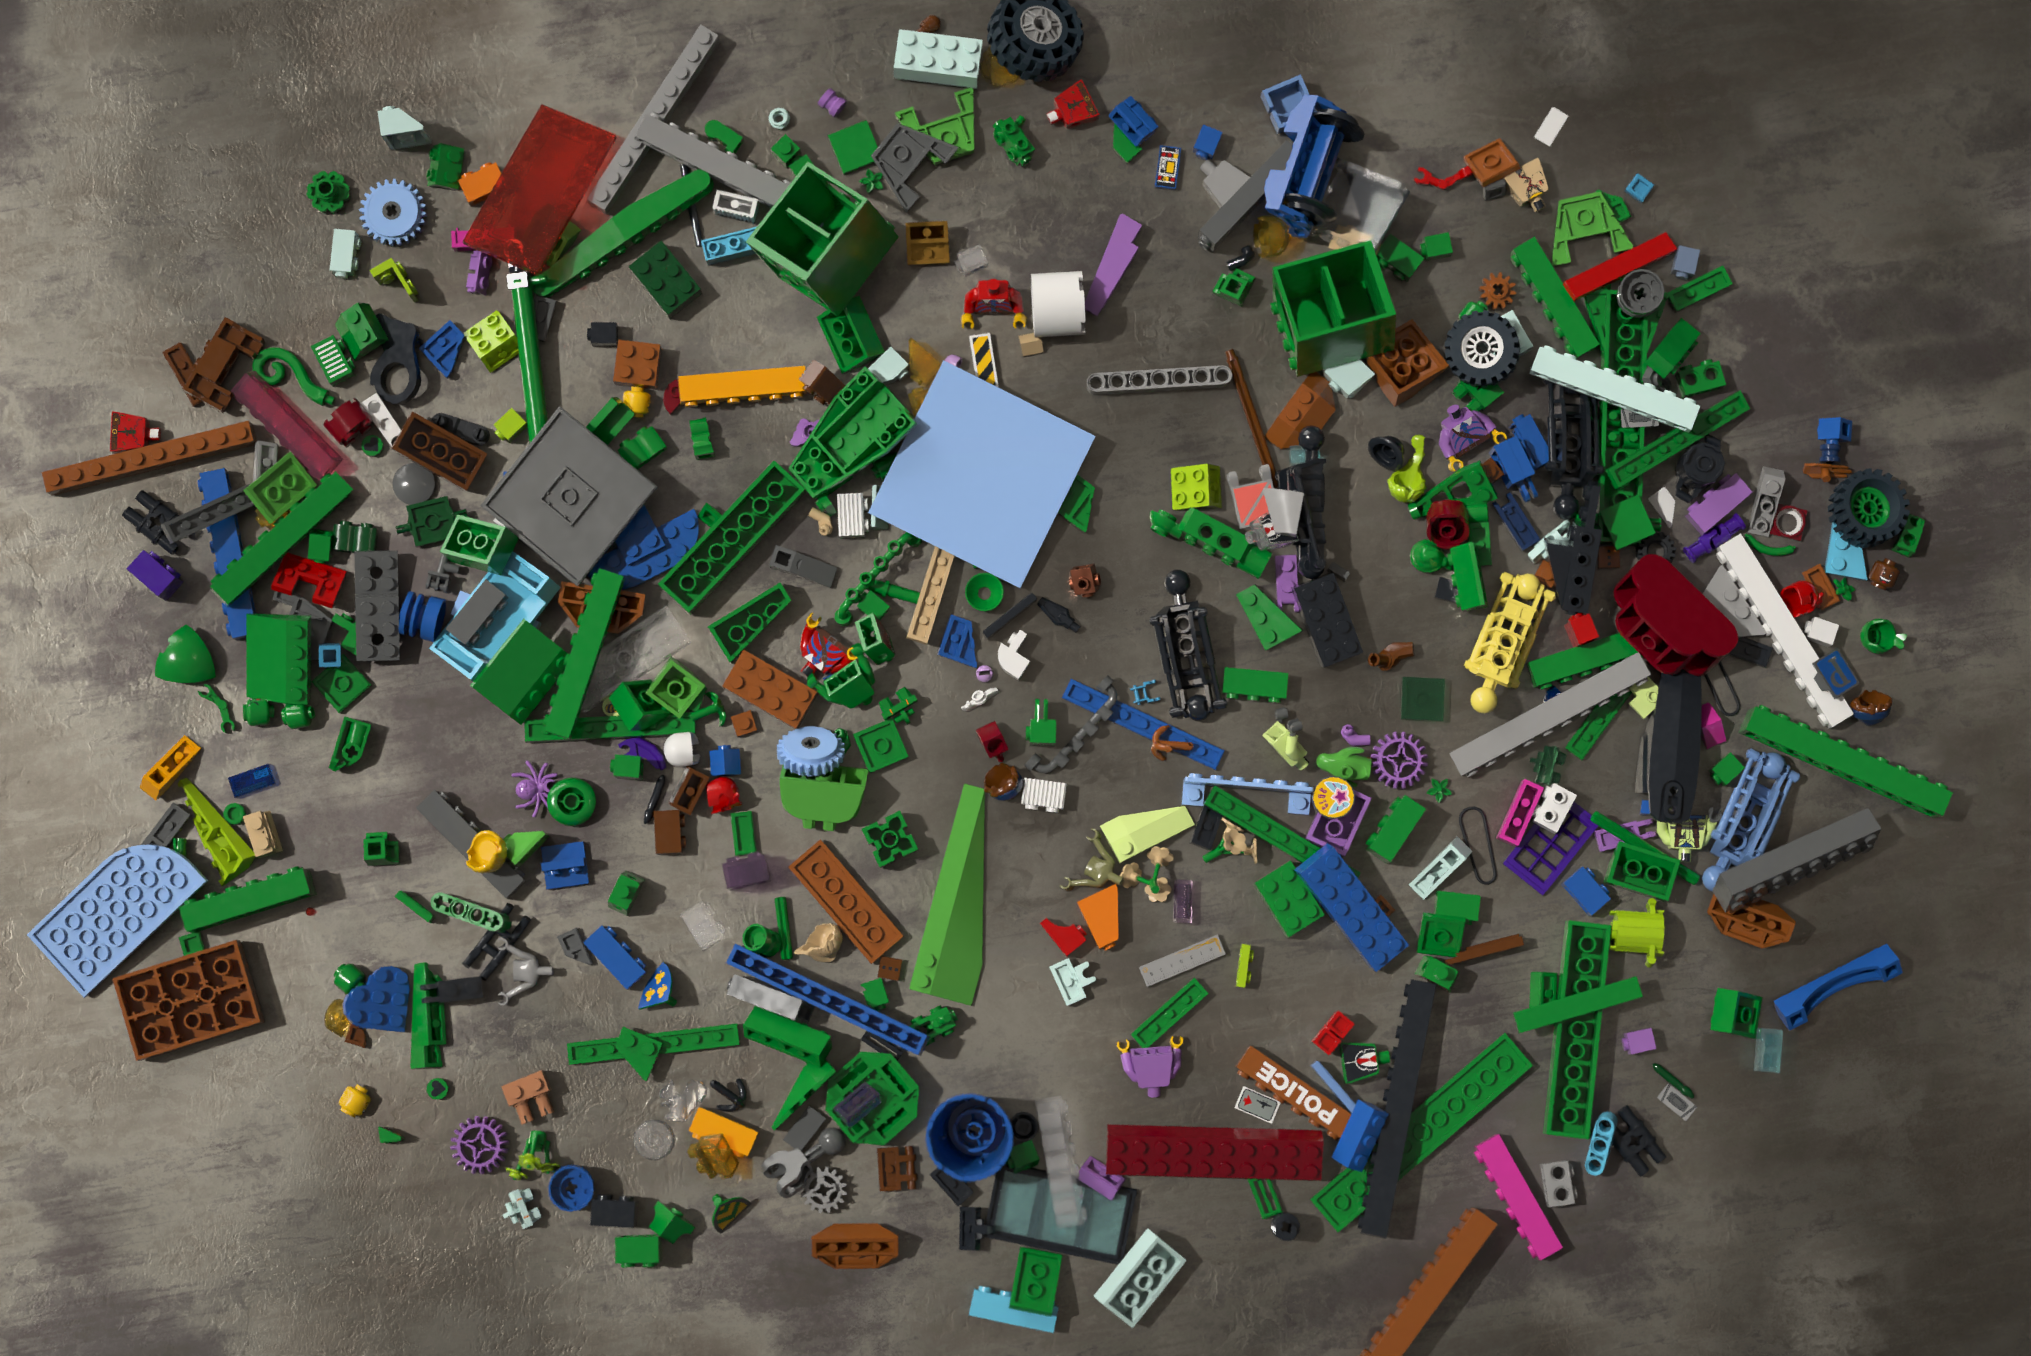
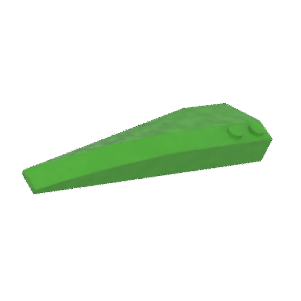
M964 784L909 990L971 1006L982 968L985 792L983 788Z

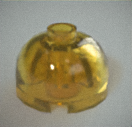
M1276 216L1258 217L1256 220H1259V223L1254 224L1253 229L1255 248H1259L1261 251L1258 255L1261 258L1281 255L1291 240L1287 225Z

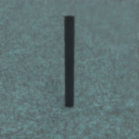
M684 164L679 165L681 177L689 174L688 166ZM696 204L688 208L695 245L699 247L702 246L701 240L703 238Z

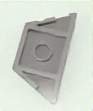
M1721 565L1709 582L1703 595L1732 622L1737 630L1738 638L1764 636L1766 631L1727 573L1725 567Z

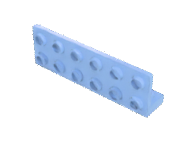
M1190 773L1183 780L1182 805L1203 807L1205 786L1289 792L1287 814L1309 815L1310 797L1314 788L1309 787V783L1305 782L1287 785L1288 781L1275 780L1273 784L1266 783V779H1253L1252 782H1245L1243 777H1232L1231 780H1223L1224 776L1211 775L1210 779L1202 778V774Z

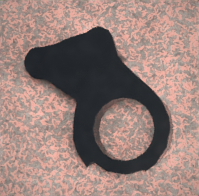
M379 313L376 317L389 340L382 344L384 353L372 368L370 386H375L377 394L383 400L392 404H404L416 396L421 386V372L415 347L422 346L424 340L418 338L420 330L415 324L391 319ZM403 364L409 373L408 385L402 393L391 395L386 387V376L393 366Z

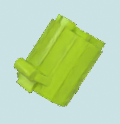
M1650 898L1646 903L1647 912L1621 910L1609 912V915L1614 916L1613 921L1610 923V941H1612V946L1609 947V950L1646 953L1645 965L1648 968L1653 967L1655 964V957H1662L1664 951H1662L1664 941V910H1655L1656 900L1654 898Z

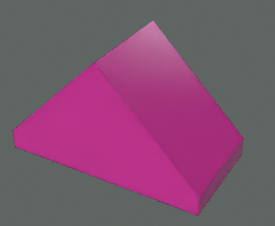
M1709 702L1703 704L1701 709V739L1706 749L1726 741L1722 720Z

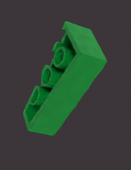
M780 582L712 623L708 628L731 663L792 600Z

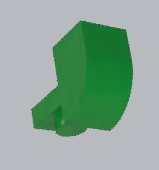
M335 613L331 621L349 631L340 646L356 655V621L353 624L354 619L345 613L341 616Z

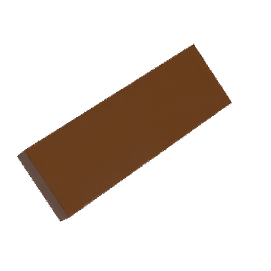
M179 342L162 353L183 388L194 370V363L183 344ZM186 393L193 407L203 403Z

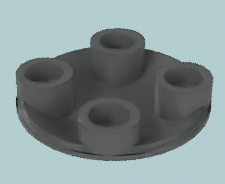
M415 463L406 464L398 469L394 475V493L399 500L408 505L427 501L435 491L434 476L430 471Z

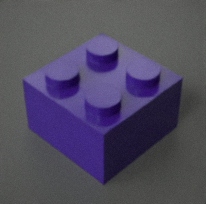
M142 550L126 568L154 594L165 601L183 583L179 579L181 574L168 564L164 566L165 560L152 550L149 553Z

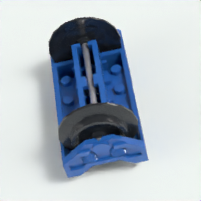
M1304 94L1300 103L1290 112L1284 127L1285 134L1294 142L1291 155L1286 163L1285 171L1271 169L1264 187L1267 202L1265 209L1269 213L1281 218L1289 226L1288 233L1292 237L1307 238L1313 227H1322L1325 223H1332L1336 220V212L1322 202L1342 142H1359L1363 140L1365 135L1358 121L1347 114L1345 110L1318 95Z

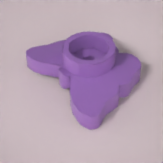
M801 419L796 427L797 430L794 432L793 438L790 440L791 446L798 447L803 445L810 436L809 432L814 430L819 420L813 423L807 419Z

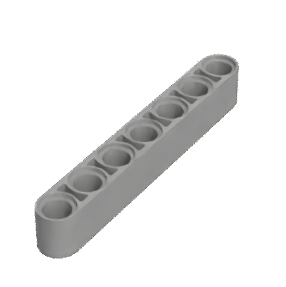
M1223 365L1102 372L1091 374L1087 379L1086 387L1092 395L1223 388L1229 385L1232 372L1230 368ZM1219 372H1224L1227 374L1228 379L1220 381L1216 375ZM1198 373H1203L1206 375L1207 380L1201 383L1196 380L1195 376ZM1181 374L1186 378V381L1178 384L1174 377ZM1159 375L1164 378L1165 382L1162 385H1157L1154 383L1153 378ZM1135 377H1141L1144 384L1135 386L1132 380ZM1114 378H1119L1122 380L1123 385L1117 388L1111 384V381ZM1098 379L1102 386L1094 389L1091 387L1090 382Z

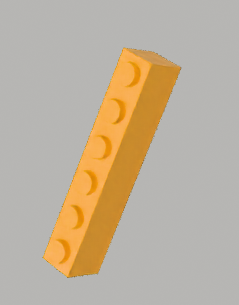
M805 366L678 376L680 405L685 404V407L690 408L697 407L698 403L714 406L718 405L720 401L736 404L744 399H748L749 402H759L761 398L768 397L770 400H781L782 396H790L791 399L802 398L803 394H807V392L802 388L804 384L799 380V377H802V374H804Z

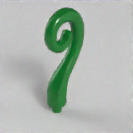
M277 347L267 348L259 352L254 359L253 373L255 378L262 384L273 386L284 379L285 368L277 361L272 363V367L276 371L274 376L268 377L263 371V366L267 360L277 358L285 361L292 368L300 388L311 401L321 406H324L326 403L334 404L335 397L329 395V390L312 382L300 360L290 351Z

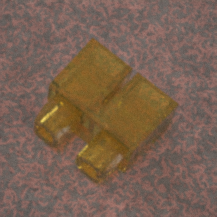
M723 1133L701 1136L699 1142L691 1144L687 1151L690 1158H698L696 1169L699 1174L707 1173L710 1179L715 1178L718 1174H723L724 1178H732L739 1165V1161L732 1149H730V1145Z

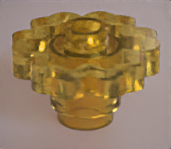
M989 46L983 53L984 61L981 63L983 76L991 78L993 85L1005 86L1007 81L1014 83L1019 76L1010 74L1004 66L999 65L996 56H993L990 50L991 46Z

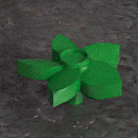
M867 169V178L859 180V183L867 185L868 194L874 188L878 190L883 189L880 182L883 176L882 173L874 175L871 170Z
M1846 577L1841 582L1837 579L1833 580L1834 584L1838 587L1836 595H1842L1844 599L1851 600V593L1855 589L1853 586L1847 585Z
M1431 778V784L1434 788H1430L1427 794L1435 795L1438 803L1442 800L1443 795L1448 796L1452 794L1449 789L1445 788L1448 784V779L1442 780L1439 784L1437 780Z

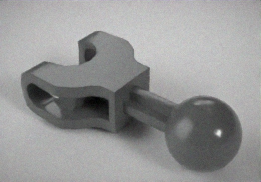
M826 1128L819 1136V1143L804 1154L798 1147L792 1151L775 1152L762 1163L761 1171L769 1179L784 1175L777 1182V1191L781 1197L790 1198L804 1188L807 1177L814 1172L810 1163L825 1153L829 1155L840 1153L846 1145V1137L838 1128Z

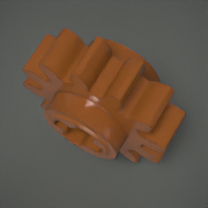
M1502 272L1498 274L1497 278H1495L1493 273H1490V281L1484 278L1482 283L1485 286H1480L1478 289L1480 292H1484L1479 299H1486V306H1489L1490 303L1493 304V310H1496L1498 305H1500L1501 309H1505V302L1508 304L1513 302L1509 296L1513 297L1516 295L1515 291H1511L1516 284L1508 283L1510 276L1503 279ZM1497 287L1500 288V293L1498 295H1495V289Z

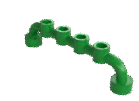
M906 532L897 541H890L887 546L888 552L883 557L878 556L874 559L873 569L860 575V583L856 588H849L846 591V599L836 611L835 621L840 626L850 625L853 620V615L848 610L850 606L860 601L861 594L866 588L874 585V579L880 572H885L888 569V563L894 556H899L902 553V547L906 543L910 547H917L922 543V539Z

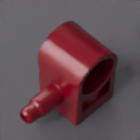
M993 721L976 729V733L988 757H996L998 762H1003V752L1009 749L996 722Z

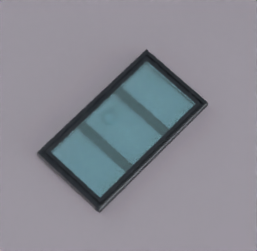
M1005 1162L995 1175L985 1224L996 1225L995 1234H984V1237L1119 1265L1124 1258L1135 1198L1138 1194L1137 1189L1121 1186L1113 1200H1109L1075 1176L1037 1168H1029L1014 1174L1013 1169H1009Z

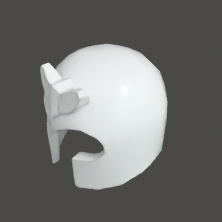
M680 732L670 735L664 744V754L668 763L676 767L698 764L700 755H693L692 745L699 744L697 736L692 732Z

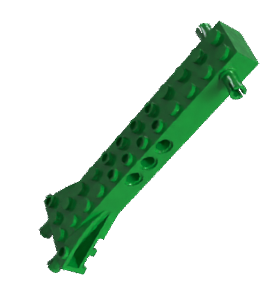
M1611 284L1584 296L1585 306L1596 339L1600 344L1601 369H1612L1616 371V375L1624 377V375L1631 376L1636 379L1637 383L1644 385L1642 377L1647 368L1644 362L1647 360L1649 347L1670 293L1664 292L1663 300L1656 311L1643 318L1630 317L1621 310L1616 297L1618 290H1612ZM1642 291L1634 293L1637 295L1636 299L1638 300L1644 297L1642 296ZM1599 400L1600 465L1604 467V472L1602 475H1597V482L1601 489L1595 524H1598L1602 529L1600 544L1613 545L1599 511L1636 495H1639L1642 501L1643 474L1615 489L1605 470L1644 447L1645 427L1622 428L1621 409L1623 408ZM1576 514L1575 521L1581 522L1579 514ZM1649 518L1654 530L1660 532L1661 525L1659 524L1661 523V518ZM1641 540L1628 546H1638Z

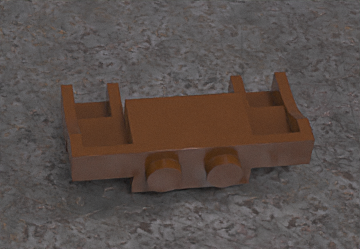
M224 317L212 340L209 339L205 344L202 357L195 361L194 370L184 385L183 391L204 402L205 405L224 413L234 395L232 392L220 387L240 352L255 359L265 343L264 339Z

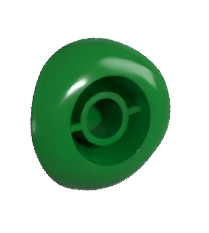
M570 777L558 781L552 786L547 796V807L551 816L557 822L566 826H578L585 823L592 816L596 806V796L593 788L580 778Z

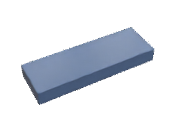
M1319 1061L1310 1065L1312 1069L1352 1114L1356 1104Z

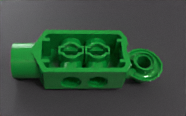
M1190 507L1189 511H1186L1180 524L1176 523V517L1160 509L1158 512L1150 511L1149 517L1152 524L1150 529L1163 537H1167L1168 534L1178 539L1183 537L1185 543L1193 547L1198 545L1203 548L1202 551L1207 555L1213 557L1215 554L1222 558L1221 562L1231 567L1234 564L1237 566L1236 568L1257 579L1260 578L1272 555L1271 552L1260 547L1251 538L1195 508ZM1208 531L1211 537L1204 538L1200 532ZM1227 541L1230 547L1222 548L1219 542Z

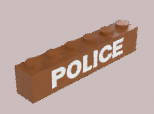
M1252 1046L1248 1047L1235 1066L1239 1069L1237 1073L1246 1080L1251 1077L1256 1081V1087L1264 1092L1267 1089L1273 1092L1275 1100L1281 1104H1284L1286 1101L1292 1105L1290 1110L1299 1116H1302V1114L1310 1118L1309 1123L1318 1129L1320 1126L1327 1129L1326 1134L1337 1141L1338 1138H1341L1351 1116L1349 1112Z

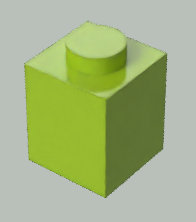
M511 408L494 424V427L497 429L494 433L502 441L507 439L511 443L527 428V423Z

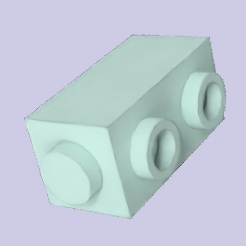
M334 229L330 271L337 278L346 279L348 276H354V270H358L359 259L356 258V252L360 250L361 237H358L357 232L354 230Z

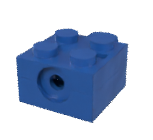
M1516 435L1493 446L1489 454L1504 473L1501 479L1506 489L1517 486L1524 501L1529 502L1531 501L1530 495L1533 499L1538 497V493L1531 480V477L1535 474L1536 466L1531 458L1528 459L1525 453L1527 450L1525 443L1522 439L1519 440Z

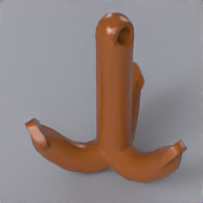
M1169 725L1161 726L1152 736V754L1161 761H1165L1166 757L1160 751L1167 753L1172 750L1191 751L1194 747L1191 742L1160 740V736L1170 727Z

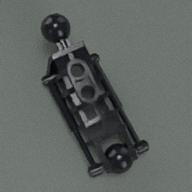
M1543 379L1544 384L1548 385L1549 416L1547 417L1549 461L1546 463L1545 468L1547 471H1552L1550 486L1561 487V495L1555 499L1553 509L1558 518L1571 520L1576 517L1580 509L1579 501L1573 496L1574 488H1583L1584 485L1588 484V480H1592L1596 475H1602L1604 472V467L1600 465L1597 399L1591 397L1592 402L1588 401V395ZM1556 384V386H1555V399H1554V388H1553V385ZM1563 391L1570 395L1580 393L1579 404L1565 403ZM1591 407H1592V416H1590V408H1591ZM1572 424H1579V434L1571 433ZM1566 439L1572 441V449L1566 446ZM1566 460L1571 462V470L1566 468Z
M1313 425L1304 427L1298 436L1299 445L1305 450V462L1281 469L1274 475L1275 480L1278 481V489L1304 493L1296 535L1298 540L1290 541L1292 545L1296 546L1299 558L1297 570L1308 579L1318 578L1326 567V561L1324 560V544H1326L1325 524L1322 522L1321 514L1324 512L1325 477L1322 471L1326 459L1318 458V450L1323 446L1325 437L1323 431Z
M1173 570L1166 575L1164 586L1166 591L1173 595L1175 605L1163 607L1156 616L1151 617L1150 624L1155 629L1163 670L1166 674L1173 704V707L1169 710L1170 716L1174 718L1184 714L1185 718L1203 721L1210 714L1215 713V709H1224L1228 704L1225 698H1221L1216 675V663L1206 621L1208 610L1205 607H1199L1198 601L1187 602L1186 592L1190 588V577L1183 570ZM1183 619L1189 621V626L1185 630L1180 628V622ZM1163 627H1165L1166 637L1164 635ZM1186 640L1192 641V648L1189 651H1185L1183 647ZM1194 656H1196L1198 667H1195ZM1188 657L1190 668L1182 669L1180 658ZM1208 669H1210L1212 679H1210ZM1172 675H1175V680L1177 684L1175 686L1173 684ZM1212 684H1213V686H1214L1215 695H1216L1215 701H1213V695H1212V689H1211V685H1212ZM1204 686L1206 696L1196 694L1188 699L1186 689ZM1175 690L1180 692L1182 707L1178 706Z

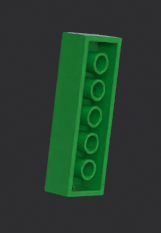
M296 866L287 869L286 874L273 873L267 875V880L264 881L258 879L248 881L245 887H238L236 885L226 888V892L222 894L217 892L206 894L203 900L194 898L184 901V906L179 907L185 930L191 933L206 930L315 896L317 893L310 870Z

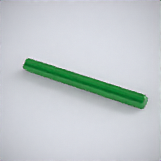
M1595 811L1591 816L1590 820L1625 843L1666 855L1598 811ZM1681 863L1679 864L1676 875L1695 885L1699 881L1700 876Z

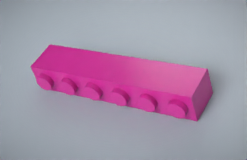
M1495 1134L1474 1146L1476 1149L1474 1152L1476 1159L1480 1164L1483 1162L1487 1169L1484 1171L1490 1183L1494 1181L1498 1188L1495 1190L1500 1201L1504 1200L1508 1206L1505 1209L1511 1220L1515 1219L1519 1225L1516 1228L1522 1239L1526 1238L1529 1246L1527 1249L1532 1258L1537 1257L1541 1261L1562 1249V1245L1500 1135Z

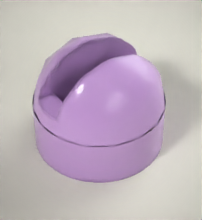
M949 355L945 361L960 368L962 358L957 355Z
M982 665L977 669L976 677L980 682H989L993 677V671L989 666ZM990 671V675L979 676V672Z

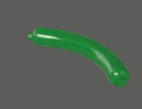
M1745 534V541L1752 548L1766 555L1784 556L1793 553L1796 549L1795 546L1791 545L1780 548L1769 547L1758 542L1751 534Z

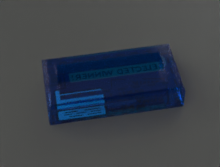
M269 764L228 778L234 798L276 784Z

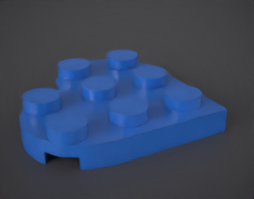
M383 966L375 970L368 977L366 985L356 986L345 996L343 1013L348 1021L360 1028L405 1032L409 998L408 975L393 966Z

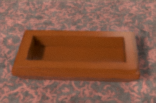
M1821 563L1802 572L1805 581L1811 582L1816 587L1818 593H1824L1823 602L1820 607L1821 610L1840 601Z

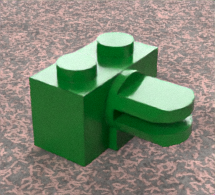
M1035 699V719H1031L1030 726H1026V741H1030V746H1055L1056 720L1048 719V699H1044L1043 719H1039L1040 699Z

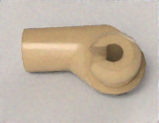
M812 507L808 516L818 521L819 533L823 536L831 534L833 529L831 517Z

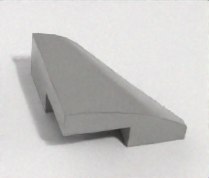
M1263 488V495L1265 496L1275 534L1296 537L1304 493Z

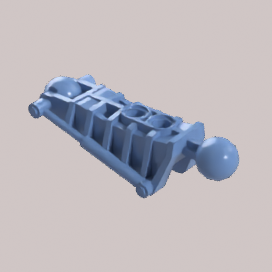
M1752 748L1747 750L1746 758L1749 760L1739 783L1732 792L1717 829L1711 832V838L1716 841L1710 853L1719 859L1716 865L1708 867L1703 873V884L1709 891L1713 892L1719 874L1727 871L1730 864L1736 867L1764 854L1781 815V808L1791 785L1800 779V774L1792 769L1789 770L1790 765L1786 764L1784 757L1779 753L1762 752L1760 755V752ZM1757 761L1751 774L1748 775L1753 762ZM1760 771L1765 777L1776 779L1771 789L1757 783V776ZM1786 777L1788 781L1782 793L1779 789ZM1778 797H1780V800H1779V802H1778V804H1777V806H1776V805H1775L1776 800H1777ZM1755 804L1762 807L1758 817L1751 813ZM1743 816H1745L1749 822L1746 828L1742 827L1740 824V820ZM1734 835L1739 839V844L1736 847L1731 844V838Z

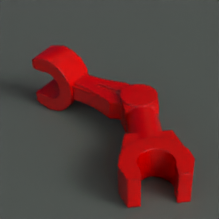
M1468 165L1459 170L1455 175L1446 177L1443 180L1433 177L1425 168L1419 167L1417 172L1423 173L1424 178H1414L1413 182L1418 185L1428 186V184H1431L1440 190H1446L1455 182L1471 176L1472 171Z

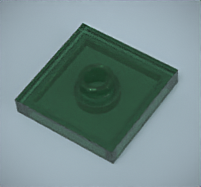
M1402 677L1400 720L1443 722L1445 679Z

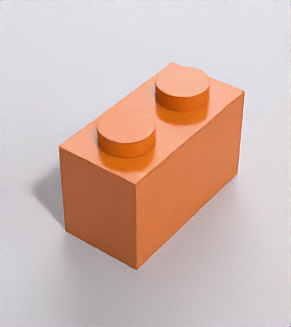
M491 162L486 163L480 167V170L474 173L472 171L467 172L458 180L471 207L509 189L496 162L493 164Z

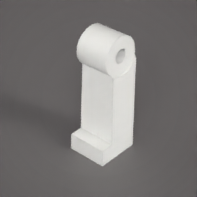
M375 393L360 404L372 416L371 419L392 447L401 428L380 396Z

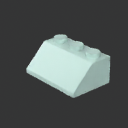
M387 106L383 110L378 111L381 136L390 150L432 144V140L423 125L400 108Z

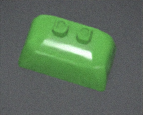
M783 764L780 774V793L783 808L794 817L802 819L803 828L813 829L815 828V821H823V829L825 831H834L836 823L849 821L857 816L864 795L868 770L839 766L838 768L834 767L833 771H829L826 774L804 776L794 772L791 773L789 769H784Z

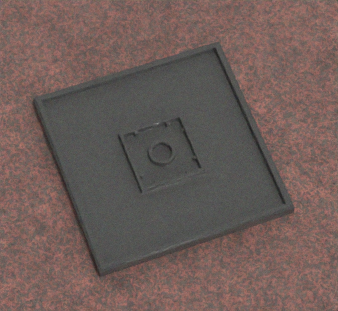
M559 406L480 506L576 586H580L658 486Z

